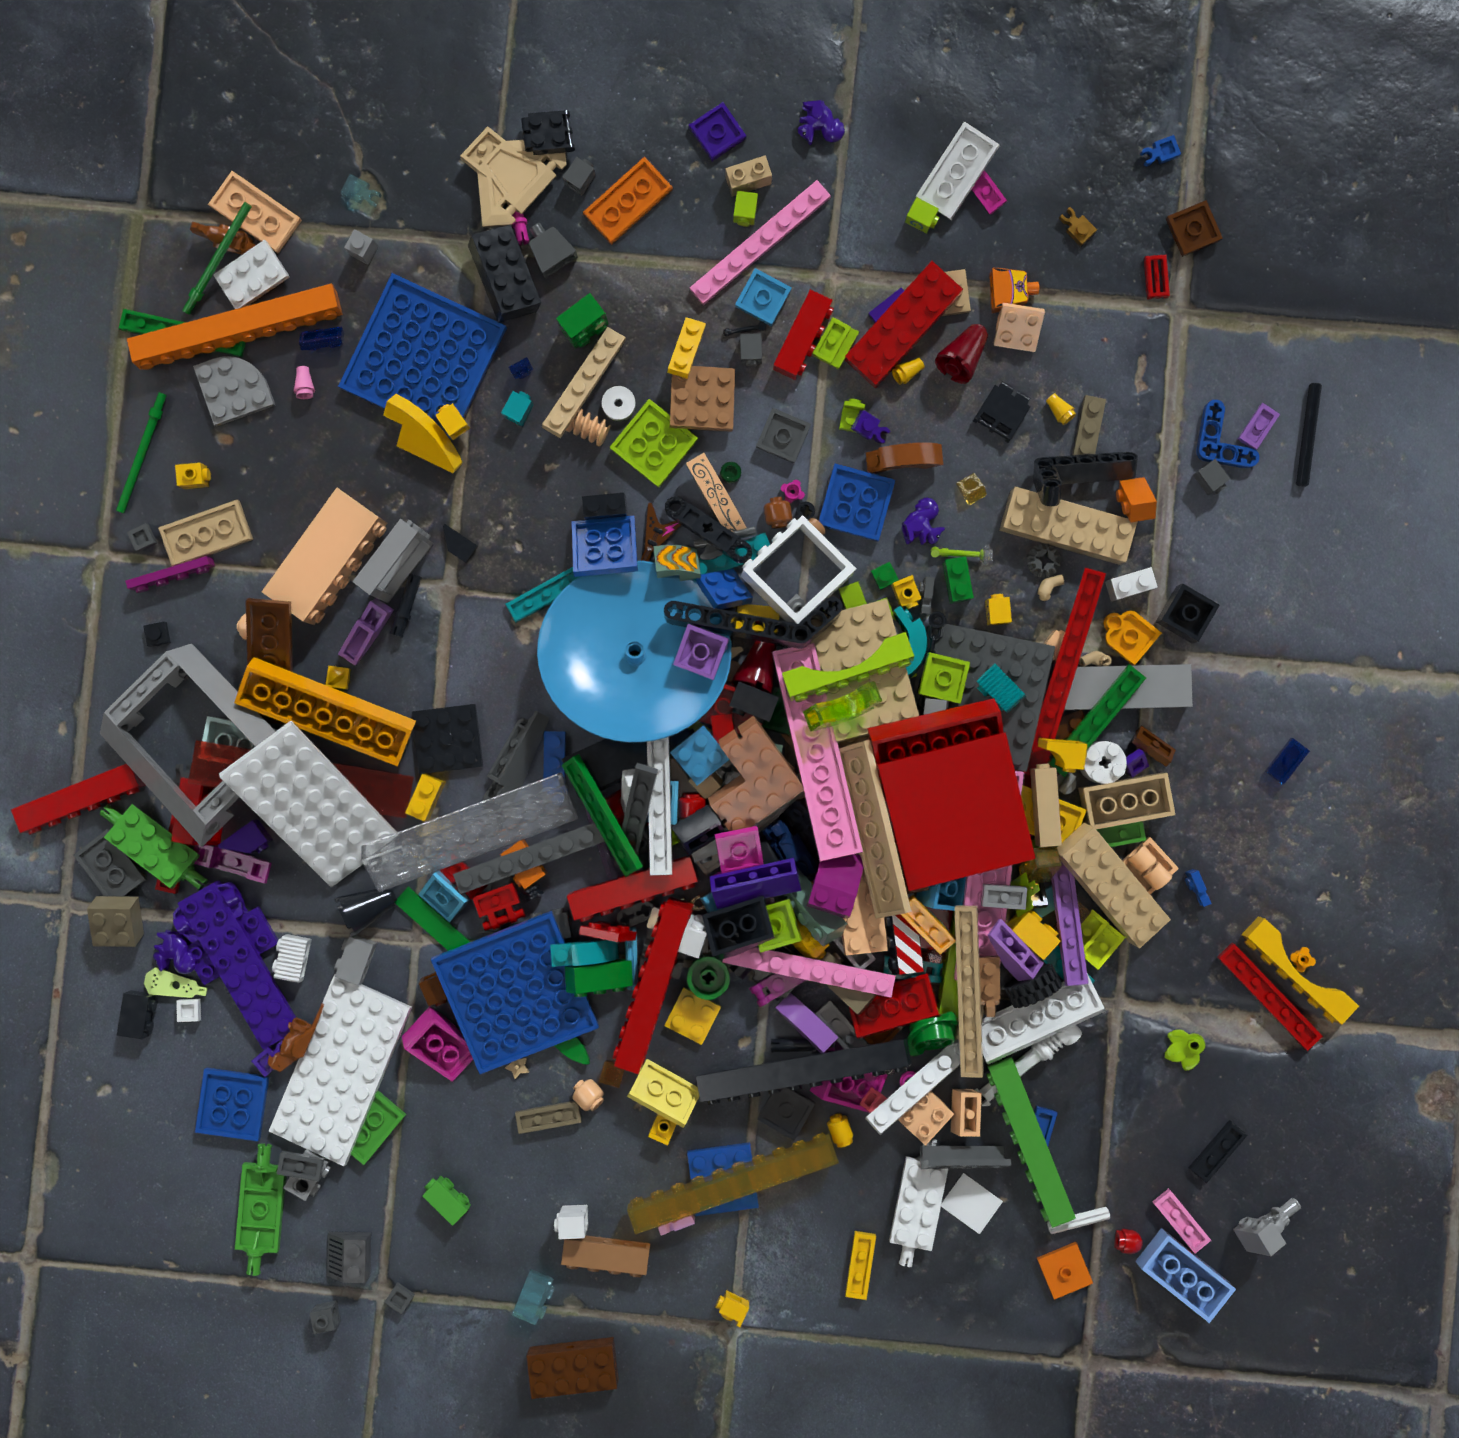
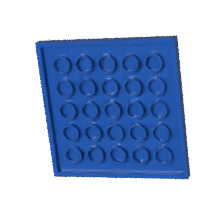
M392 273L338 387L385 409L387 401L395 394H398L422 409L437 423L447 437L452 440L435 415L439 413L438 410L442 406L453 403L462 417L465 418L507 327Z
M552 911L431 958L433 967L479 1074L599 1028L588 997H574V994L566 992L565 966L552 967L550 945L565 943Z

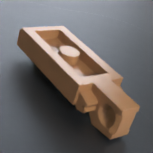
M998 955L979 956L981 1006L984 1005L986 1017H995V1005H999L1000 957Z

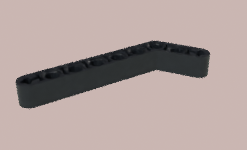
M829 597L799 624L685 602L670 601L664 607V618L671 625L687 628V625L691 624L713 633L802 649L838 619L843 605L839 598ZM835 606L836 610H831L826 617L825 614L827 613L828 608H832ZM673 609L677 610L674 616L670 615ZM683 611H685V619H682ZM698 613L700 619L693 621L689 618V615ZM719 617L722 622L714 625L710 622V619ZM819 619L822 625L819 627L813 626L811 620ZM734 621H740L743 624V626L739 629H735L732 627L731 623ZM755 625H761L764 631L757 633L752 628ZM782 629L785 635L778 637L774 634V631ZM797 633H803L805 634L806 639L803 641H799L796 639L795 635Z

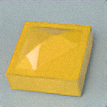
M328 665L326 685L348 690L351 669Z

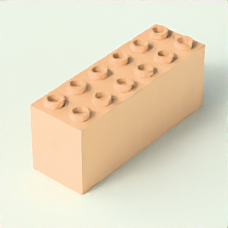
M336 488L262 590V593L272 600L291 601V613L303 622L312 625L319 623L325 616L324 611L328 605L331 606L336 601L338 591L344 589L349 583L350 579L348 577L353 571L356 572L362 564L361 559L365 554L368 555L372 551L374 541L385 533L387 522L342 490Z

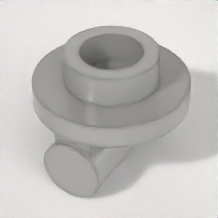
M795 594L786 604L797 613L805 606V601L798 594Z
M1070 772L1065 777L1061 774L1058 775V791L1064 795L1073 792L1076 788V776Z

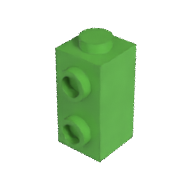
M440 1175L437 1180L432 1178L425 1185L426 1191L422 1196L453 1226L468 1211L471 1204L465 1194L459 1193L453 1188L454 1184L448 1178H443Z

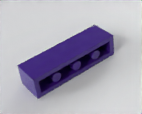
M794 858L710 876L711 892L717 909L729 907L760 896H764V899L801 891L799 874Z

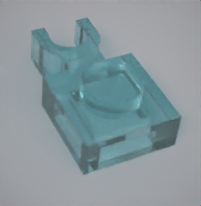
M349 174L340 192L343 196L359 204L365 199L375 208L377 204L371 201L372 196L379 198L382 196L380 192L369 190V183Z

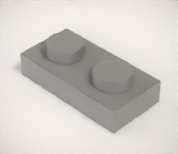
M983 884L981 906L1025 910L1027 888Z

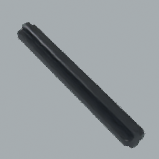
M1311 383L1308 388L1296 485L1301 487L1308 486L1310 480L1322 389L1320 383Z

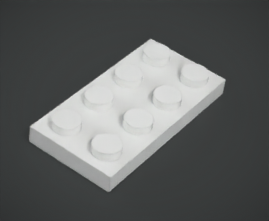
M964 122L916 197L939 208V213L952 220L1000 145Z

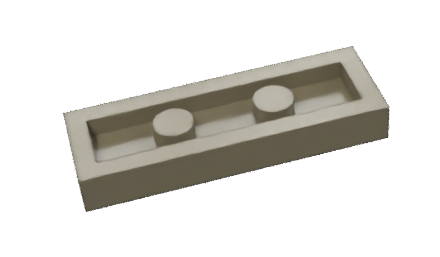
M1088 395L1084 396L1072 455L1095 454L1106 399Z
M575 1101L515 1112L519 1134L582 1123L580 1106Z

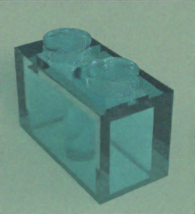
M530 1269L512 1316L536 1325L538 1318L543 1319L547 1309L544 1303L546 1298L551 1299L555 1289L552 1286L554 1278Z

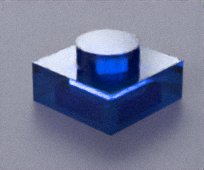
M527 357L508 367L515 379L525 378L533 370Z

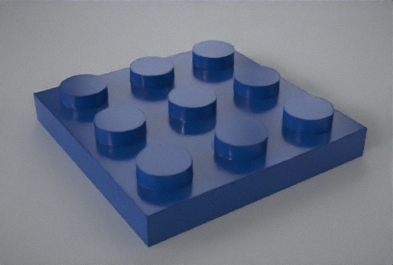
M834 463L819 522L826 528L878 542L895 480Z
M635 516L572 521L574 577L638 571Z
M205 1068L195 1133L259 1141L261 1139L269 1076L264 1077L257 1074Z
M750 1142L687 1151L696 1216L759 1208Z

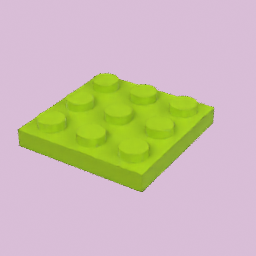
M648 399L609 448L659 488L698 441V437L688 429L669 428L670 415L652 400Z

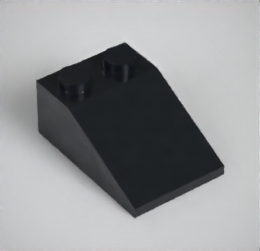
M764 896L702 915L712 957L718 960L741 954L775 938Z

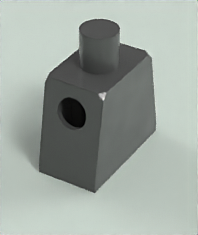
M537 223L530 228L535 238L529 242V245L545 279L578 258L574 247L555 227L545 231L542 225Z

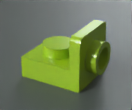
M857 399L844 401L839 430L855 432L851 427L860 410L865 409V404H862Z

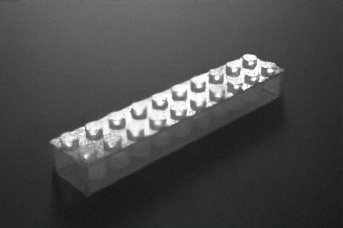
M561 772L362 845L361 860L378 892L577 820L579 818L576 804Z

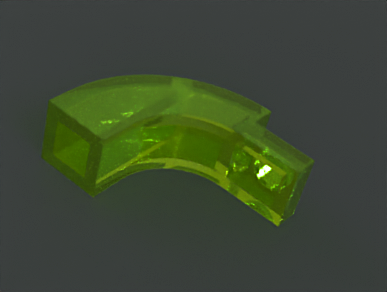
M871 681L845 696L831 701L816 703L803 711L810 732L852 720L871 711L875 705L882 702V698L875 681Z

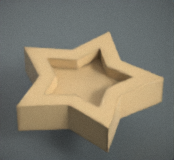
M527 1057L511 1062L505 1069L512 1071L515 1079L520 1073H529L525 1065Z

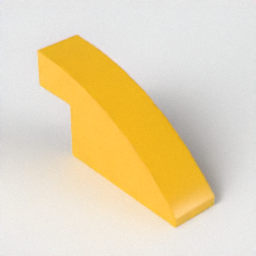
M395 394L387 401L383 416L402 424L397 447L451 473H454L462 465L460 455L453 443L437 423L422 409L398 394Z

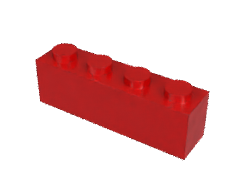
M811 289L809 290L774 362L773 370L793 380H796L798 375H803L807 366L804 362L807 356H812L816 348L813 343L816 337L821 338L825 329L822 325L825 319H830L834 308L831 307L832 299Z

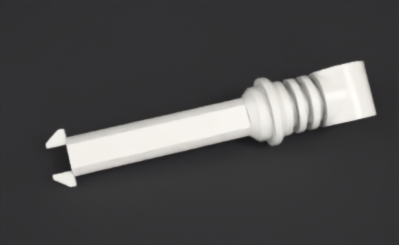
M1074 1025L1033 1044L1028 1052L1014 1062L1019 1076L1021 1077L1040 1061L1052 1060L1055 1054L1054 1050L1058 1052V1047L1063 1048V1043L1065 1045L1075 1043L1082 1035L1080 1028ZM988 1083L980 1090L978 1088L975 1089L986 1099L981 1103L982 1106H990V1101L995 1098L994 1093H997L995 1085L991 1086Z

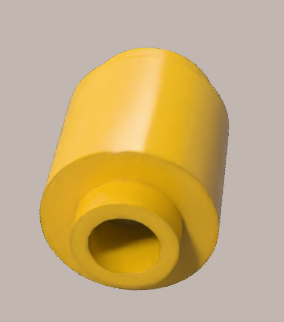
M841 1113L832 1115L827 1122V1126L833 1143L838 1148L852 1144L853 1133L847 1116Z

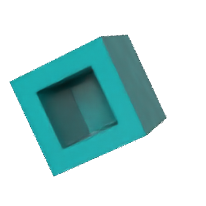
M512 391L501 414L504 418L522 427L534 404L528 394L522 391L519 394Z

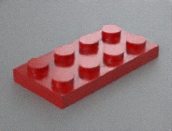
M928 973L895 982L892 997L875 994L877 997L861 1015L856 1014L849 1007L858 1039L910 1025L919 1020L940 1016Z

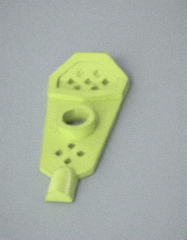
M158 967L146 973L144 981L149 995L193 998L195 995L206 996L208 988L198 986L195 980L165 970L160 971ZM174 981L179 982L180 987L178 989L173 987Z

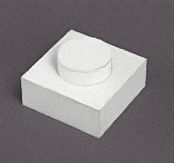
M200 999L177 1000V1022L201 1020Z

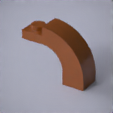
M938 443L897 444L866 452L867 472L872 474L900 468L927 469L943 465L942 445Z

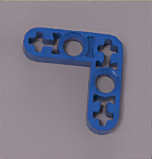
M1220 400L1208 402L1204 406L1196 449L1198 458L1206 462L1216 459L1219 464L1245 469L1255 466L1259 462V453L1255 449L1220 443L1225 406ZM1215 405L1219 412L1214 415L1213 420L1207 421V419L1212 418L1213 411L1210 408ZM1207 425L1215 427L1216 433L1214 436L1206 434L1205 428ZM1208 446L1210 451L1218 450V453H1210L1206 456V452L1202 451V449ZM1225 449L1232 451L1233 458L1231 460L1223 458V451ZM1248 453L1250 454V458H1253V460L1249 463H1247V459L1240 458L1238 459V462H1236L1238 456H1246L1248 455Z

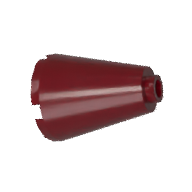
M972 324L942 349L935 358V364L940 372L944 375L946 373L951 375V380L954 382L968 383L973 378L988 338L986 328L981 324Z
M755 641L735 673L731 682L732 685L737 687L738 682L772 694L775 673L772 652L776 651L777 645Z

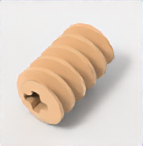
M580 409L566 431L571 432L573 430L575 436L581 433L582 439H586L589 436L590 443L596 440V445L601 446L608 435L611 425L606 427L605 419L599 424L598 416L590 420V412L584 417L583 409Z

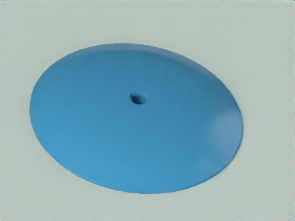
M638 561V571L581 576L565 587L555 598L543 619L537 647L538 666L546 691L559 710L576 725L594 735L613 741L632 743L667 738L690 727L706 714L718 699L727 681L731 664V638L729 635L719 634L728 638L729 642L716 676L712 680L673 665L686 627L671 625L664 618V607L670 601L713 608L698 586L697 581L694 579L680 581L679 575L657 578L655 562ZM673 609L670 615L674 616L677 610ZM683 611L682 619H685V611ZM692 613L689 615V618L697 621L700 619V615ZM713 617L710 619V622L718 625L722 620L719 617ZM634 650L640 652L638 656H632L629 653Z

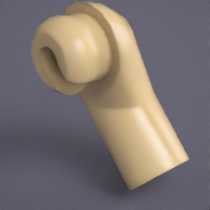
M1062 574L1046 578L1041 582L1038 588L1040 600H1049L1053 587L1064 585Z
M1093 651L1080 657L1079 665L1081 667L1089 664L1109 666L1112 660L1110 656L1102 652Z

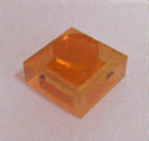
M605 1060L599 1082L619 1088L624 1070L615 1067L614 1062Z

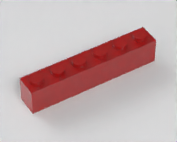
M124 764L13 808L11 812L19 832H28L29 835L41 832V827L43 826L53 827L61 824V819L66 817L68 819L81 816V811L88 809V812L101 808L100 804L106 801L108 804L121 800L120 796L126 793L128 796L140 792L139 788L146 785L127 764Z

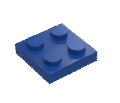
M734 569L701 574V578H696L698 586L713 608L726 609L752 603L753 596Z

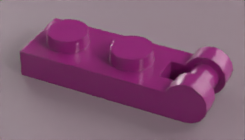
M773 973L751 986L749 990L758 999L756 1002L759 1007H762L806 980ZM766 986L770 990V993L767 995L762 991Z

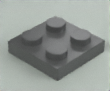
M772 408L756 448L795 464L811 424Z

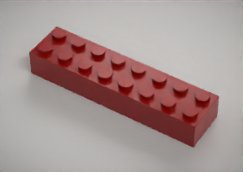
M671 896L661 904L658 912L661 920L657 921L651 937H654V942L651 941L647 947L645 957L648 960L644 961L638 975L642 979L641 982L638 981L632 994V998L635 1001L631 1002L625 1016L629 1020L625 1021L619 1035L622 1042L619 1041L612 1057L616 1059L615 1067L639 1074L644 1064L679 955L680 943L695 904Z

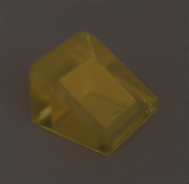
M975 473L956 483L968 505L986 496L985 486Z

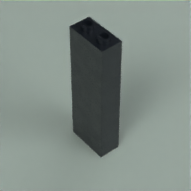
M688 727L677 734L669 736V752L695 732L694 729L690 730ZM604 739L562 758L563 763L579 754L593 780L596 782L597 787L602 791L622 782L623 770L635 769L637 763L648 766L647 742L632 743Z

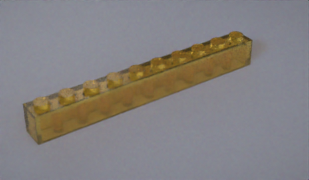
M820 1133L813 1136V1140L807 1142L800 1140L793 1143V1147L787 1149L780 1147L773 1150L770 1155L764 1156V1154L753 1157L750 1162L744 1163L740 1161L733 1164L730 1169H717L710 1176H697L691 1179L690 1183L684 1185L683 1183H677L671 1186L670 1190L664 1192L663 1190H657L651 1193L650 1197L632 1199L630 1204H628L627 1212L635 1235L838 1164L839 1161L830 1135Z

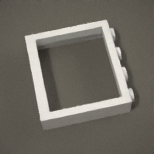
M803 515L798 520L794 518L786 526L787 530L783 534L781 532L777 533L771 540L773 543L769 547L763 546L757 552V558L754 560L749 559L742 566L743 572L741 574V577L784 621L799 624L823 601L829 598L856 570ZM800 529L842 571L799 612L795 613L754 570Z

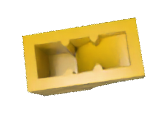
M1039 738L1038 747L1049 750L1055 757V765L1062 767L1063 771L1075 773L1076 769L1084 770L1087 744L1080 741Z

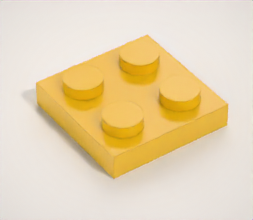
M683 987L664 1026L702 1045L721 1006L711 1000L701 999L691 990Z

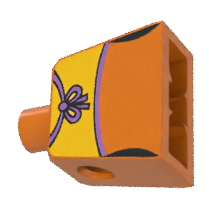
M992 268L989 274L992 313L1000 312L1002 303L1025 306L1028 302V295L1039 294V282H1027V273L1025 271Z

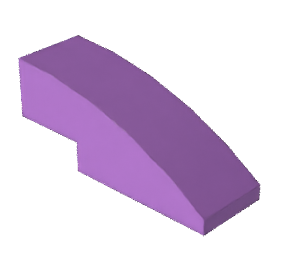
M377 598L371 600L361 618L354 624L338 655L356 666L371 647L394 609Z
M791 993L775 1007L804 1039L806 1038L820 1053H824L838 1039V1036Z

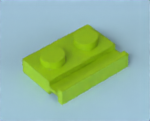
M832 317L812 356L839 370L845 360V355L851 349L859 331Z

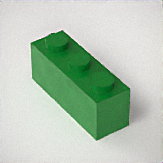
M617 959L598 964L565 966L566 992L574 994V997H585L587 992L605 994L608 989H612L613 992L625 991V987L633 986L632 961Z

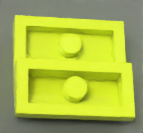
M1092 909L1080 924L1085 959L1099 970L1126 937Z

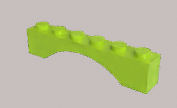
M904 632L886 638L871 657L849 669L825 672L801 666L783 672L782 678L790 701L802 702L808 699L809 695L815 693L817 696L829 692L828 689L844 688L849 685V682L854 680L862 682L869 679L870 675L876 673L883 675L890 672L891 668L897 666L905 668L911 665V662L914 660V653L907 634Z

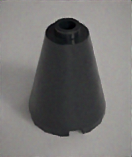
M387 887L340 896L334 900L336 903H341L337 907L347 929H353L354 932H351L350 935L354 937L392 909L397 898L392 889L388 890Z

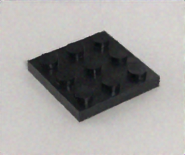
M476 704L412 711L413 720H416L414 734L419 774L483 767Z

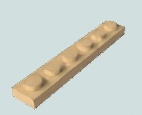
M607 327L543 422V429L559 438L562 437L624 344L625 336Z

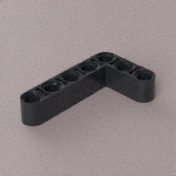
M1114 452L1037 458L1034 461L1033 483L1043 505L1057 506L1061 500L1062 484L1129 480L1135 478L1138 455L1133 452Z

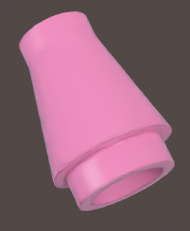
M299 366L296 368L294 393L299 399H310L313 397L315 389L309 373V367Z

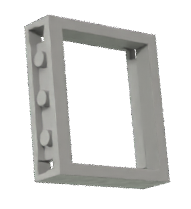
M400 519L352 582L369 595L389 603L409 577V573H412L434 544L429 540L431 536L409 519L407 522Z

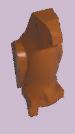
M192 222L190 230L196 235L209 239L213 243V247L218 248L230 227L220 224L219 227L206 226ZM238 231L227 251L243 255L256 245L253 244V240L244 231Z
M321 1003L312 1024L297 1017L288 1023L290 1031L282 1041L280 1052L276 1053L273 1057L270 1055L268 1057V1064L272 1069L281 1072L294 1061L304 1056L322 1013L323 1003Z

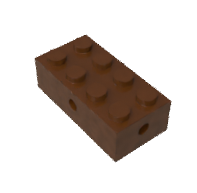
M614 1337L529 1347L527 1364L531 1399L617 1389L619 1378Z

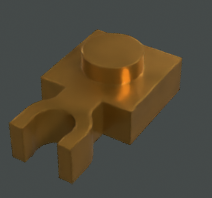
M1069 207L1066 212L1070 214V218H1065L1062 214L1059 220L1063 224L1070 226L1066 232L1081 247L1097 229L1084 215L1078 219L1075 216V211Z

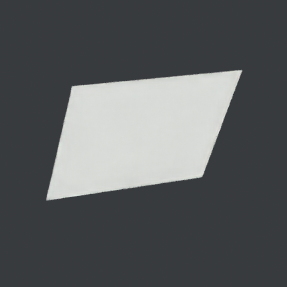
M963 1173L941 1203V1207L980 1234L1003 1201Z

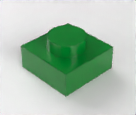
M890 562L870 571L879 590L899 581Z

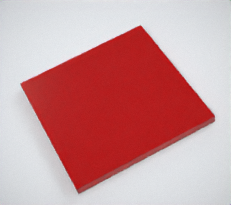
M1006 732L877 764L908 891L1036 859Z

